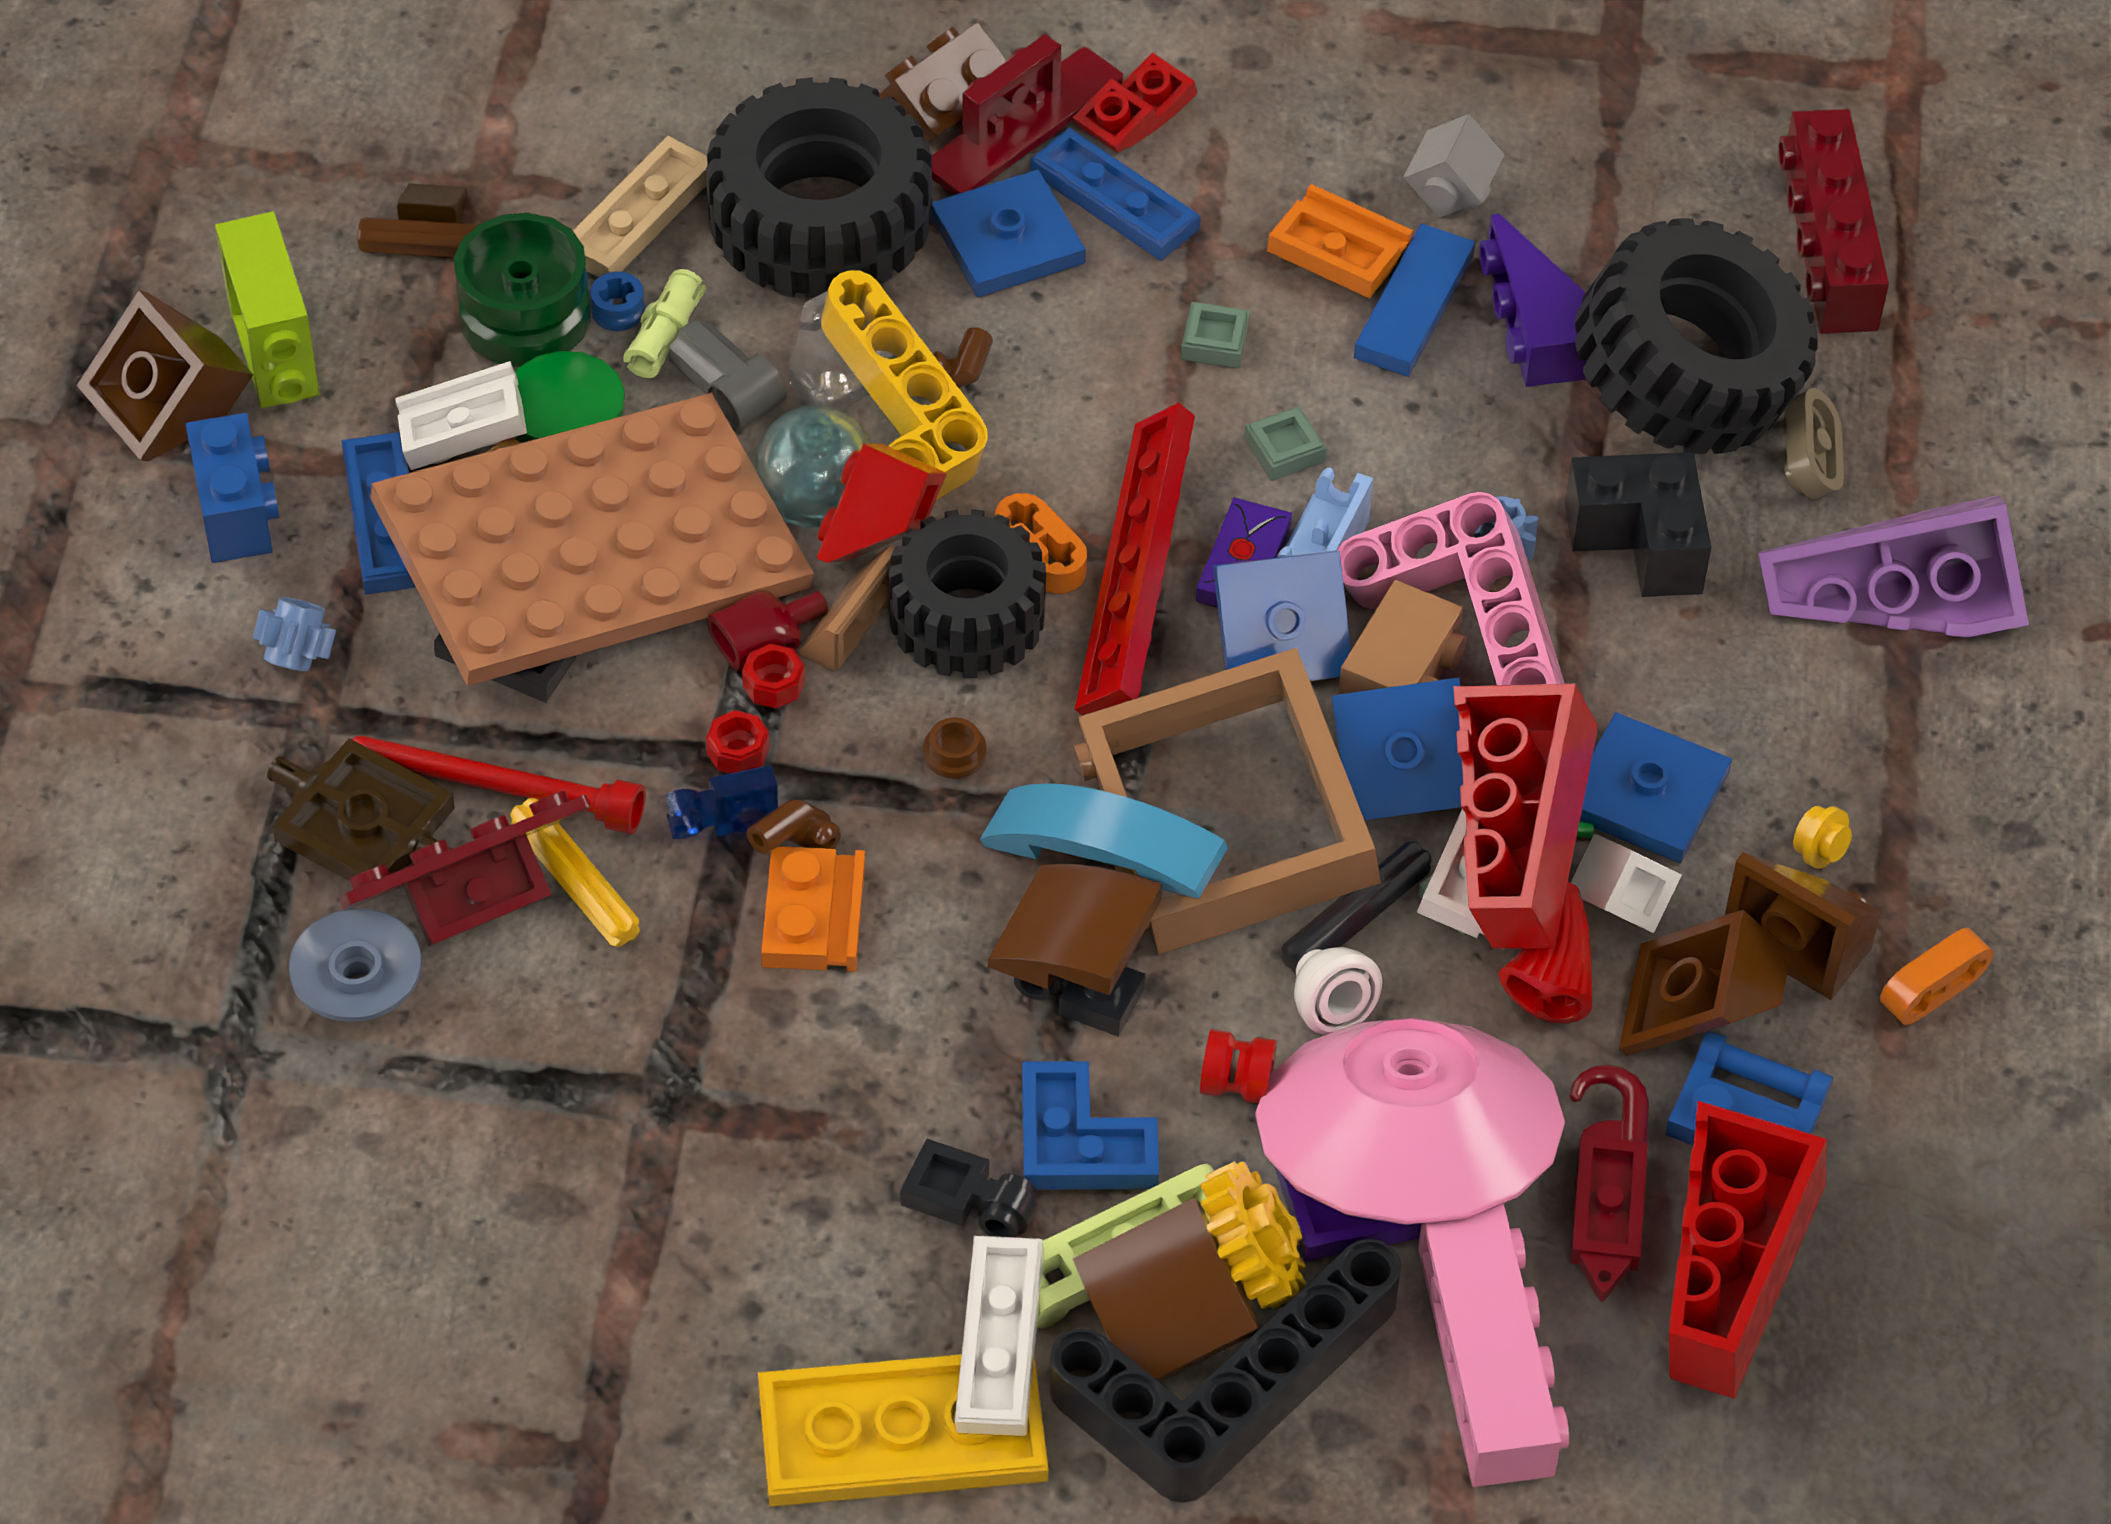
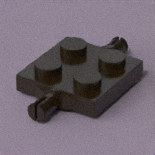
M350 738L330 760L311 771H307L280 755L275 758L276 763L272 761L267 772L268 780L274 781L294 792L292 803L272 825L274 841L348 881L362 872L386 864L389 874H392L413 863L409 854L438 842V840L433 838V834L455 809L453 793Z

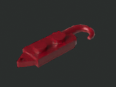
M1613 1065L1593 1066L1581 1072L1572 1083L1569 1095L1570 1100L1577 1103L1582 1100L1585 1091L1589 1087L1596 1084H1608L1615 1087L1623 1097L1621 1120H1606L1594 1123L1584 1129L1580 1136L1578 1147L1570 1263L1579 1264L1601 1302L1607 1299L1629 1270L1638 1271L1641 1258L1648 1149L1649 1100L1646 1087L1636 1075L1625 1068ZM1600 1279H1605L1608 1282H1602Z

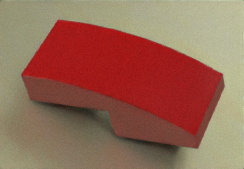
M1152 52L1121 85L1110 79L1075 114L1073 121L1078 127L1118 153L1140 142L1175 116L1198 94L1196 84L1193 79Z

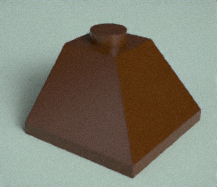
M139 290L76 386L140 460L149 462L188 441L185 423L226 416L254 374L221 337L148 292Z
M1744 852L1735 863L1725 915L1740 910L1747 912L1791 952L1787 975L1830 1000L1833 999L1872 949L1881 911L1870 906L1865 899L1854 892L1844 891L1825 879Z
M1744 910L1641 943L1619 1050L1626 1056L1781 1006L1791 952Z

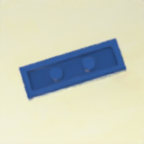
M1071 128L1065 130L1030 159V172L1039 169L1050 187L1160 261L1200 229V215Z
M1421 223L1355 343L1354 358L1409 377L1474 257L1476 241Z
M400 432L341 440L365 595L416 588L370 499L372 483L409 473L407 460L402 450Z

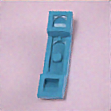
M1049 783L1030 784L1010 789L980 838V841L986 848L1036 860L1043 848L1133 869L1136 870L1140 877L1162 883V890L1198 899L1228 849L1225 840L1186 819L1152 805L1102 790Z

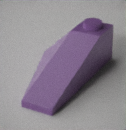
M2000 495L1937 507L1758 552L1769 610L1772 615L1840 623L1855 622L1887 626V628L1940 632L1945 633V635L1972 637L2029 625L2007 507Z

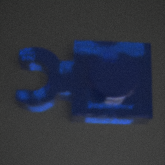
M771 765L708 778L709 790L698 792L693 789H679L665 795L669 814H666L672 839H686L699 834L706 827L714 826L717 836L734 832L747 833V829L778 808V785Z

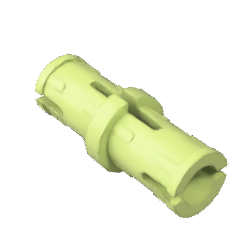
M685 269L675 270L670 275L659 299L654 303H650L643 312L640 321L642 325L640 331L623 357L624 362H631L627 368L635 375L642 378H653L658 375L669 353V346L677 338L680 329L688 324L691 313L706 291L705 285H699L702 279L694 272Z

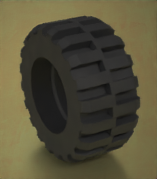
M813 77L796 79L795 85L783 87L780 82L766 87L763 90V96L759 98L751 95L735 108L736 115L729 113L716 129V136L710 141L707 151L706 174L711 234L716 246L723 250L724 258L737 271L741 272L745 269V276L750 281L763 288L767 284L775 286V292L780 295L794 298L796 293L809 294L810 300H826L832 280L840 273L849 270L862 271L871 275L882 285L892 279V270L898 273L903 271L915 259V252H918L924 246L929 235V224L932 222L931 150L929 143L924 139V131L917 120L910 114L906 115V109L890 96L883 100L879 97L877 89L860 83L858 88L848 86L846 79L829 77V82H813ZM811 177L838 178L861 187L850 194L825 200L803 199L779 190L789 183Z
M1693 218L1671 219L1668 224L1666 221H1659L1643 226L1639 232L1631 233L1619 245L1583 296L1582 304L1577 310L1575 319L1577 354L1579 360L1587 362L1583 367L1584 375L1591 388L1598 387L1601 391L1600 401L1611 414L1617 411L1627 419L1625 426L1635 433L1640 434L1644 431L1654 437L1653 443L1668 449L1673 448L1675 445L1683 446L1684 452H1694V454H1707L1710 448L1713 454L1733 452L1741 446H1750L1761 439L1765 432L1771 429L1811 376L1816 364L1815 352L1818 349L1817 328L1815 325H1810L1814 321V314L1809 299H1802L1799 295L1801 284L1792 272L1786 274L1778 266L1780 259L1768 248L1765 252L1761 251L1751 244L1753 238L1741 231H1737L1734 234L1724 231V224L1708 220L1702 221L1700 225H1695ZM1667 315L1679 317L1699 327L1714 340L1726 358L1709 354L1694 346L1675 329Z

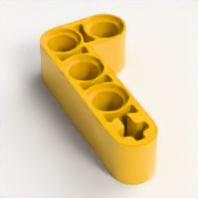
M849 270L837 275L829 286L821 317L823 332L901 435L889 447L947 473L937 497L939 499L967 483L975 476L988 439L987 427L983 419L881 285L871 275L862 271ZM876 351H887L894 354L897 358L887 359L878 355ZM910 397H923L932 404L921 405L914 402ZM945 443H958L964 446L967 451L952 450Z

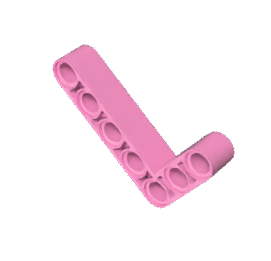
M1484 492L1464 495L1352 536L1338 547L1344 587L1354 601L1364 608L1377 609L1394 580L1428 592L1465 578L1497 685L1565 684L1519 532L1500 501L1493 495ZM1487 522H1496L1495 527L1489 534L1484 537H1473L1475 531L1481 525ZM1437 543L1436 549L1431 555L1422 559H1415L1417 552L1423 546ZM1379 564L1377 571L1371 577L1365 580H1357L1364 568L1369 565ZM1504 576H1513L1510 584L1505 589L1499 592H1489L1492 584L1497 579ZM1523 630L1529 631L1528 637L1522 644L1511 648L1505 647L1507 640L1513 634Z

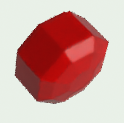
M768 644L750 652L742 669L743 688L753 703L776 709L798 700L805 683V665L795 650L775 644Z
M737 710L713 719L706 736V752L717 770L739 776L763 767L770 749L769 731L759 716Z

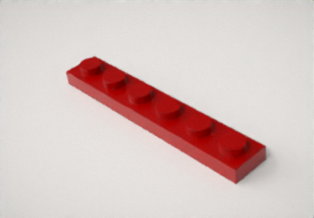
M1179 402L1135 423L1074 709L1082 716L1137 699L1142 689L1141 681L1148 647L1152 639L1151 632L1158 598L1161 594V582L1167 553L1171 545V533L1177 504L1181 496L1180 489L1186 459L1190 451V439L1195 415Z

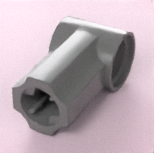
M697 319L691 321L680 329L677 338L669 346L670 361L706 394H713L733 431L741 429L784 401L787 397L783 378L770 360L759 354L752 358L747 357L710 322L700 323Z

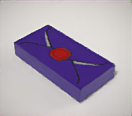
M1234 497L1198 583L1196 602L1218 607L1213 565L1276 558L1283 548L1290 531L1292 513Z

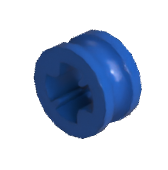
M619 271L604 274L593 282L590 289L592 317L597 325L606 330L626 331L640 323L645 307L643 285L638 278L630 273ZM622 298L623 304L613 305L612 299Z

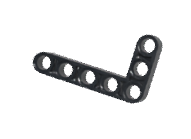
M1364 1239L1348 1246L1184 1401L1180 1400L1101 1334L1082 1328L1069 1330L1058 1337L1051 1350L1049 1391L1052 1402L1063 1414L1160 1495L1175 1502L1186 1503L1196 1501L1213 1488L1390 1319L1396 1309L1402 1266L1399 1255L1390 1245L1381 1240ZM1367 1279L1373 1280L1380 1285L1370 1287L1356 1281ZM1324 1322L1331 1324L1335 1328L1322 1330L1315 1328L1311 1324ZM1277 1365L1283 1366L1290 1371L1277 1374L1271 1373L1264 1368ZM1076 1369H1085L1094 1374L1087 1377H1076L1068 1372ZM1225 1409H1233L1243 1413L1244 1415L1236 1418H1228L1218 1414L1217 1412ZM1126 1411H1136L1145 1415V1417L1130 1420L1121 1417L1119 1414ZM1184 1453L1194 1456L1197 1460L1182 1463L1170 1457L1174 1454Z

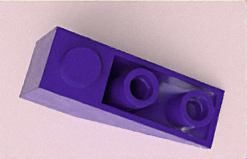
M1491 215L1488 239L1481 240L1479 245L1480 263L1483 274L1485 276H1493L1495 283L1492 290L1493 307L1497 319H1505L1508 326L1506 330V349L1510 363L1519 364L1526 387L1587 380L1583 372V367L1587 362L1579 360L1575 337L1577 336L1575 329L1576 313L1582 304V298L1586 292L1502 215Z

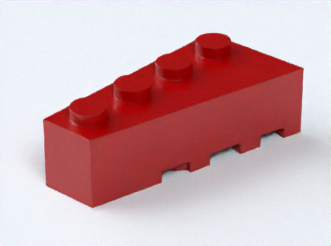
M1576 684L1453 686L1454 703L1459 712L1460 731H1456L1458 754L1462 759L1464 785L1460 786L1461 807L1465 812L1467 835L1464 836L1468 909L1492 948H1555L1598 724Z
M1698 1101L1694 1144L1689 1167L1688 1192L1682 1222L1680 1255L1677 1263L1669 1326V1379L1733 1399L1736 1398L1826 1187V1138Z

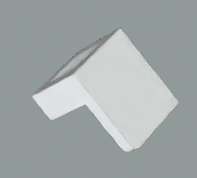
M1594 833L1571 883L1579 888L1580 896L1583 900L1654 933L1682 875Z

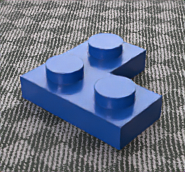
M1089 1061L1022 1062L1023 1178L1031 1182L1035 1189H1151L1159 1185L1157 1117L1090 1118Z

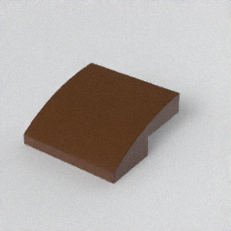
M1078 864L1041 865L990 954L988 968L1046 989L1049 988L1054 977L1057 976L1110 995L1161 902L1162 883L1137 875L1096 866Z
M1195 1198L1073 1258L1080 1278L1110 1342L1159 1382L1253 1336L1260 1329L1240 1280L1234 1282L1231 1277V1266L1227 1264L1226 1259L1220 1258L1217 1253L1220 1245L1217 1238L1208 1231L1206 1225L1210 1223L1201 1203Z

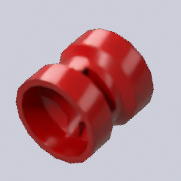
M1211 1028L1203 1060L1200 1094L1220 1098L1227 1092L1240 1094L1245 1102L1259 1104L1261 1097L1267 1093L1270 1074L1274 1070L1277 1040L1256 1037L1247 1042L1236 1040L1229 1031ZM1236 1050H1240L1235 1081L1230 1083Z

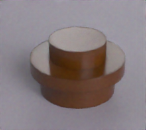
M952 717L939 721L927 734L923 743L925 763L934 773L946 778L955 779L970 776L977 772L986 760L987 745L984 736L972 722L963 718Z

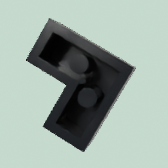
M1694 452L1571 457L1565 510L1572 552L1633 549L1642 597L1703 594L1712 547Z

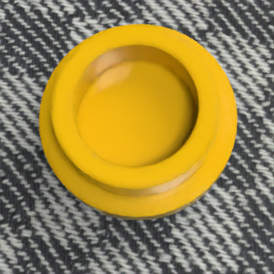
M1814 806L1805 813L1796 828L1793 845L1795 851L1802 854L1806 864L1816 869H1821L1830 862H1837L1844 856L1852 838L1848 814L1835 806L1826 809L1821 806Z

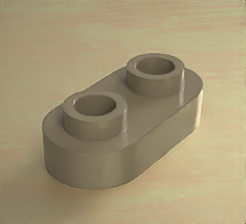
M1810 388L1796 395L1786 408V415L1783 420L1787 442L1785 473L1794 490L1800 494H1805L1813 500H1819L1843 486V436L1841 420L1831 400L1819 389Z

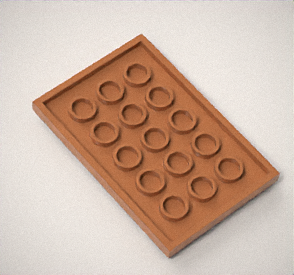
M712 393L372 483L370 499L467 686L708 618L709 614L729 607L755 592L766 591L779 598L811 589L814 572Z

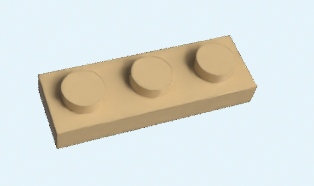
M667 136L573 230L584 246L586 271L597 277L609 272H622L707 185V156Z

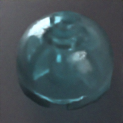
M826 405L801 406L785 412L767 428L757 448L756 472L785 522L806 528L820 527L821 519H824L832 507L837 508L846 486L841 483V476L847 460L855 450L860 451L864 443H872L863 426L841 409Z

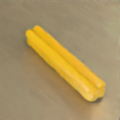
M528 798L522 805H516L510 813L512 818L511 825L533 816L529 805L538 800ZM559 823L527 836L534 854L610 945L622 947L629 940H634L640 932L638 926L639 918Z

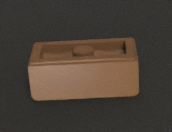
M889 545L856 572L828 609V613L822 617L800 646L798 653L802 657L834 672L840 669L889 604V567L891 566V555L895 548L894 546Z

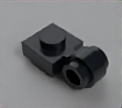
M1125 966L1110 995L1060 977L1058 978L1057 976L1054 977L1048 989L1014 977V984L1023 995L1034 1000H1044L1049 995L1056 997L1061 995L1059 998V1015L1119 1037L1144 991L1146 974Z
M926 1139L900 1190L901 1206L960 1226H964L972 1208L978 1210L980 1216L978 1224L990 1237L1015 1238L1016 1235L1026 1232L1037 1210L1038 1203L1035 1198L1037 1194L1036 1189L1027 1179L1016 1174L1006 1173L1001 1175L999 1180L992 1178L987 1180L989 1176V1159L930 1139Z

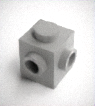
M1467 114L1427 130L1403 178L1438 218L1462 209L1470 211L1482 204L1490 194L1491 187L1489 185L1505 154L1473 117Z

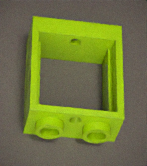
M272 211L215 224L228 306L248 369L254 374L251 379L260 408L294 403L301 399L320 395L308 314L275 212Z

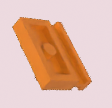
M1310 184L1302 201L1297 200L1269 234L1267 251L1370 299L1399 263V256L1403 251L1407 250L1412 241L1413 230Z
M778 846L771 851L761 949L762 967L827 970L828 965L847 966L848 972L857 971L865 877V850H855V856L836 855V849Z

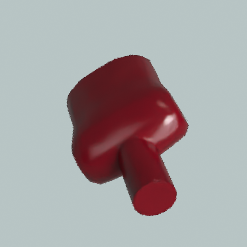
M759 591L742 598L729 607L709 614L707 625L715 645L729 665L737 671L743 669L750 652L768 644L797 650L802 639L798 626L828 613V606L820 591H815L785 605L772 593Z

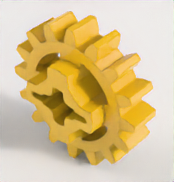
M1233 1161L1205 1175L1207 1180L1202 1182L1200 1187L1206 1196L1205 1199L1201 1200V1206L1208 1214L1211 1222L1206 1226L1208 1231L1217 1238L1220 1245L1217 1253L1220 1258L1226 1259L1227 1264L1231 1266V1277L1234 1282L1240 1280L1242 1286L1244 1285L1247 1297L1250 1300L1257 1298L1262 1309L1270 1306L1273 1309L1290 1301L1300 1292L1301 1288L1306 1286V1282L1300 1273L1301 1270L1305 1269V1263L1300 1258L1296 1246L1300 1245L1298 1240L1303 1238L1296 1218L1290 1215L1282 1204L1276 1188L1271 1184L1263 1185L1260 1174L1257 1171L1250 1173L1247 1164L1243 1161L1238 1164Z

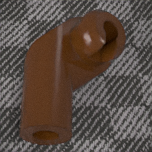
M971 327L964 333L956 356L947 359L943 353L938 351L934 352L933 355L957 387L961 388L975 383L979 379L992 347L993 338L986 330Z
M796 799L787 801L747 829V837L757 852L766 855L786 840L804 848L835 849L840 841L841 832L839 826L831 822L830 815Z

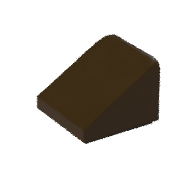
M409 183L398 200V219L461 223L468 194L467 188Z

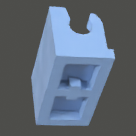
M1324 469L1317 480L1315 494L1312 495L1286 546L1280 550L1277 557L1334 551L1345 540L1363 533L1370 518L1373 478L1357 473L1349 493H1345L1334 487L1332 483L1335 477L1333 469Z

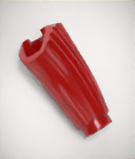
M1570 882L1567 883L1555 948H1523L1515 958L1500 969L1498 974L1499 981L1505 992L1515 1003L1535 1018L1550 1023L1558 1022L1565 1024L1578 1022L1586 1018L1592 1010V956L1589 925L1580 890L1575 884Z

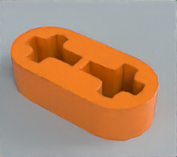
M1015 493L1005 497L998 503L995 509V516L999 514L1009 518L1011 528L1021 525L1030 533V542H1037L1041 548L1042 562L1046 564L1047 592L1065 594L1076 590L1083 584L1087 575L1086 546L1043 500L1028 493ZM1015 520H1017V521L1019 522V523H1017V524L1011 526V522H1013V521H1015ZM1033 522V533L1025 525ZM1049 554L1056 561L1050 565L1048 564ZM1067 561H1070V565H1069V566H1066V567H1065V566L1062 564V563H1065V562H1067Z
M1969 927L1962 928L1901 968L1883 988L1880 1002L1902 1024H1913L1973 984L1991 964L1994 951Z

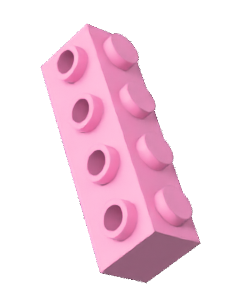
M1504 1203L1466 1219L1422 1223L1418 1251L1472 1487L1555 1477L1560 1449L1569 1447V1428L1564 1408L1562 1406L1553 1407L1548 1389L1554 1387L1553 1360L1548 1346L1538 1347L1534 1328H1538L1540 1325V1310L1535 1288L1533 1286L1524 1287L1520 1269H1524L1526 1264L1525 1246L1521 1230L1519 1228L1510 1229Z

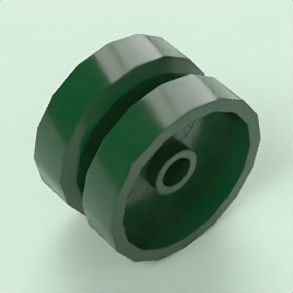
M528 212L505 214L478 224L461 240L454 256L461 330L474 351L492 362L503 364L510 361L512 366L521 367L537 356L556 351H571L583 340L591 321L584 246L571 228L552 217Z

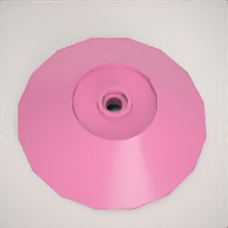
M1414 1017L1355 1023L1306 1042L1270 1074L1267 1093L1261 1097L1255 1112L1264 1155L1297 1191L1346 1215L1405 1225L1466 1219L1519 1197L1553 1164L1565 1126V1120L1553 1082L1519 1048L1471 1026Z

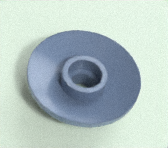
M365 908L337 911L315 921L299 936L289 958L291 984L301 1002L310 1010L323 1017L344 1022L371 1020L396 1009L415 989L422 968L420 947L412 931L403 922L390 914ZM355 974L366 975L358 979H349V977Z

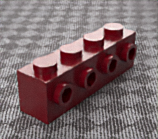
M1850 109L1792 111L1788 135L1779 137L1778 162L1780 170L1786 171L1788 180V210L1790 214H1795L1797 223V252L1799 258H1804L1806 295L1809 302L1814 303L1820 334L1879 331L1889 281Z

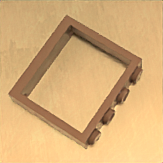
M1297 647L1078 717L1084 742L1073 747L1084 781L1096 778L1100 790L1127 797L1112 755L1283 701L1338 843L1208 884L1199 899L1181 894L1164 899L1162 896L1161 902L1146 929H1150L1158 954L1381 883L1375 846ZM1114 865L1117 871L1139 876L1136 870Z

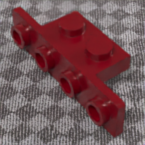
M1042 35L1026 48L1016 50L1005 63L987 76L974 80L966 91L963 92L962 134L932 155V180L953 196L985 186L1070 124L1075 114L1110 79L1121 85L1123 83V73L1088 47H1081L1061 62L1062 45L1048 35Z
M565 790L530 804L529 807L533 816L510 825L506 815H502L471 828L469 831L473 841L450 850L446 839L409 854L413 865L389 874L386 864L362 872L349 879L353 890L339 898L343 911L403 887L426 942L430 947L548 898L552 895L527 836L586 811L591 807L587 795L585 794L569 801Z

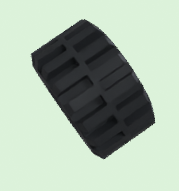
M957 509L945 511L944 518L940 520L930 516L920 521V531L910 528L902 536V546H895L891 555V566L889 567L890 626L893 635H898V645L905 654L914 652L915 663L923 668L931 664L936 665L937 674L949 677L952 671L964 672L963 678H977V671L987 670L991 676L1003 672V663L1009 662L1014 666L1025 659V649L1033 650L1039 642V631L1044 629L1046 564L1042 562V550L1038 543L1030 542V533L1021 525L1011 528L1009 518L999 514L993 519L985 517V510L971 509V515H959ZM958 589H976L988 594L976 598H959L946 593Z

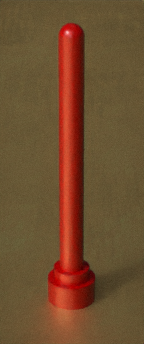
M359 735L352 738L357 743L416 774L537 800L564 790L569 801L586 794L591 805L586 812L594 813L595 819L604 822L605 828L608 830L633 835L637 831L643 817L646 789L642 784L617 779L613 785L603 783L600 788L372 737Z

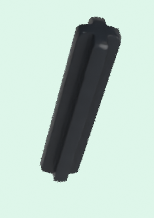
M1415 841L1404 843L1378 865L1381 879L1380 884L1339 897L1283 944L1281 959L1285 966L1291 968L1296 974L1298 962L1306 953L1317 949L1324 950L1341 947L1430 873L1432 857L1429 852L1422 849Z

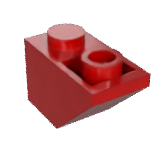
M864 443L861 450H855L845 464L841 483L846 486L837 508L832 507L820 525L818 540L822 542L816 558L826 563L846 562L902 539V536L910 528L920 531V521L930 516L947 473L885 444Z

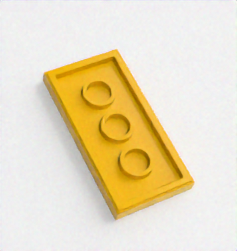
M962 1354L758 1372L769 1507L1048 1482V1462L1035 1357L1033 1361L1026 1436L957 1433L955 1416Z

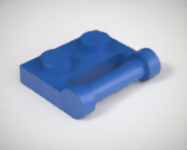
M1711 1030L1706 1032L1696 1060L1668 1120L1665 1135L1691 1145L1694 1144L1698 1101L1809 1134L1813 1133L1830 1092L1834 1076L1815 1069L1812 1075L1729 1045L1726 1043L1727 1036ZM1719 1068L1800 1098L1802 1101L1799 1108L1795 1109L1715 1079L1713 1076L1716 1069Z

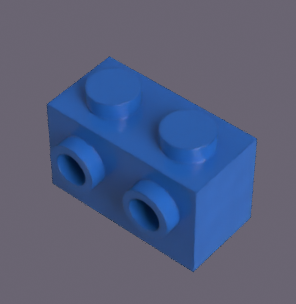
M247 413L185 423L211 563L273 553L268 520L280 517L273 481L261 483L259 473L270 471L264 435L251 436Z

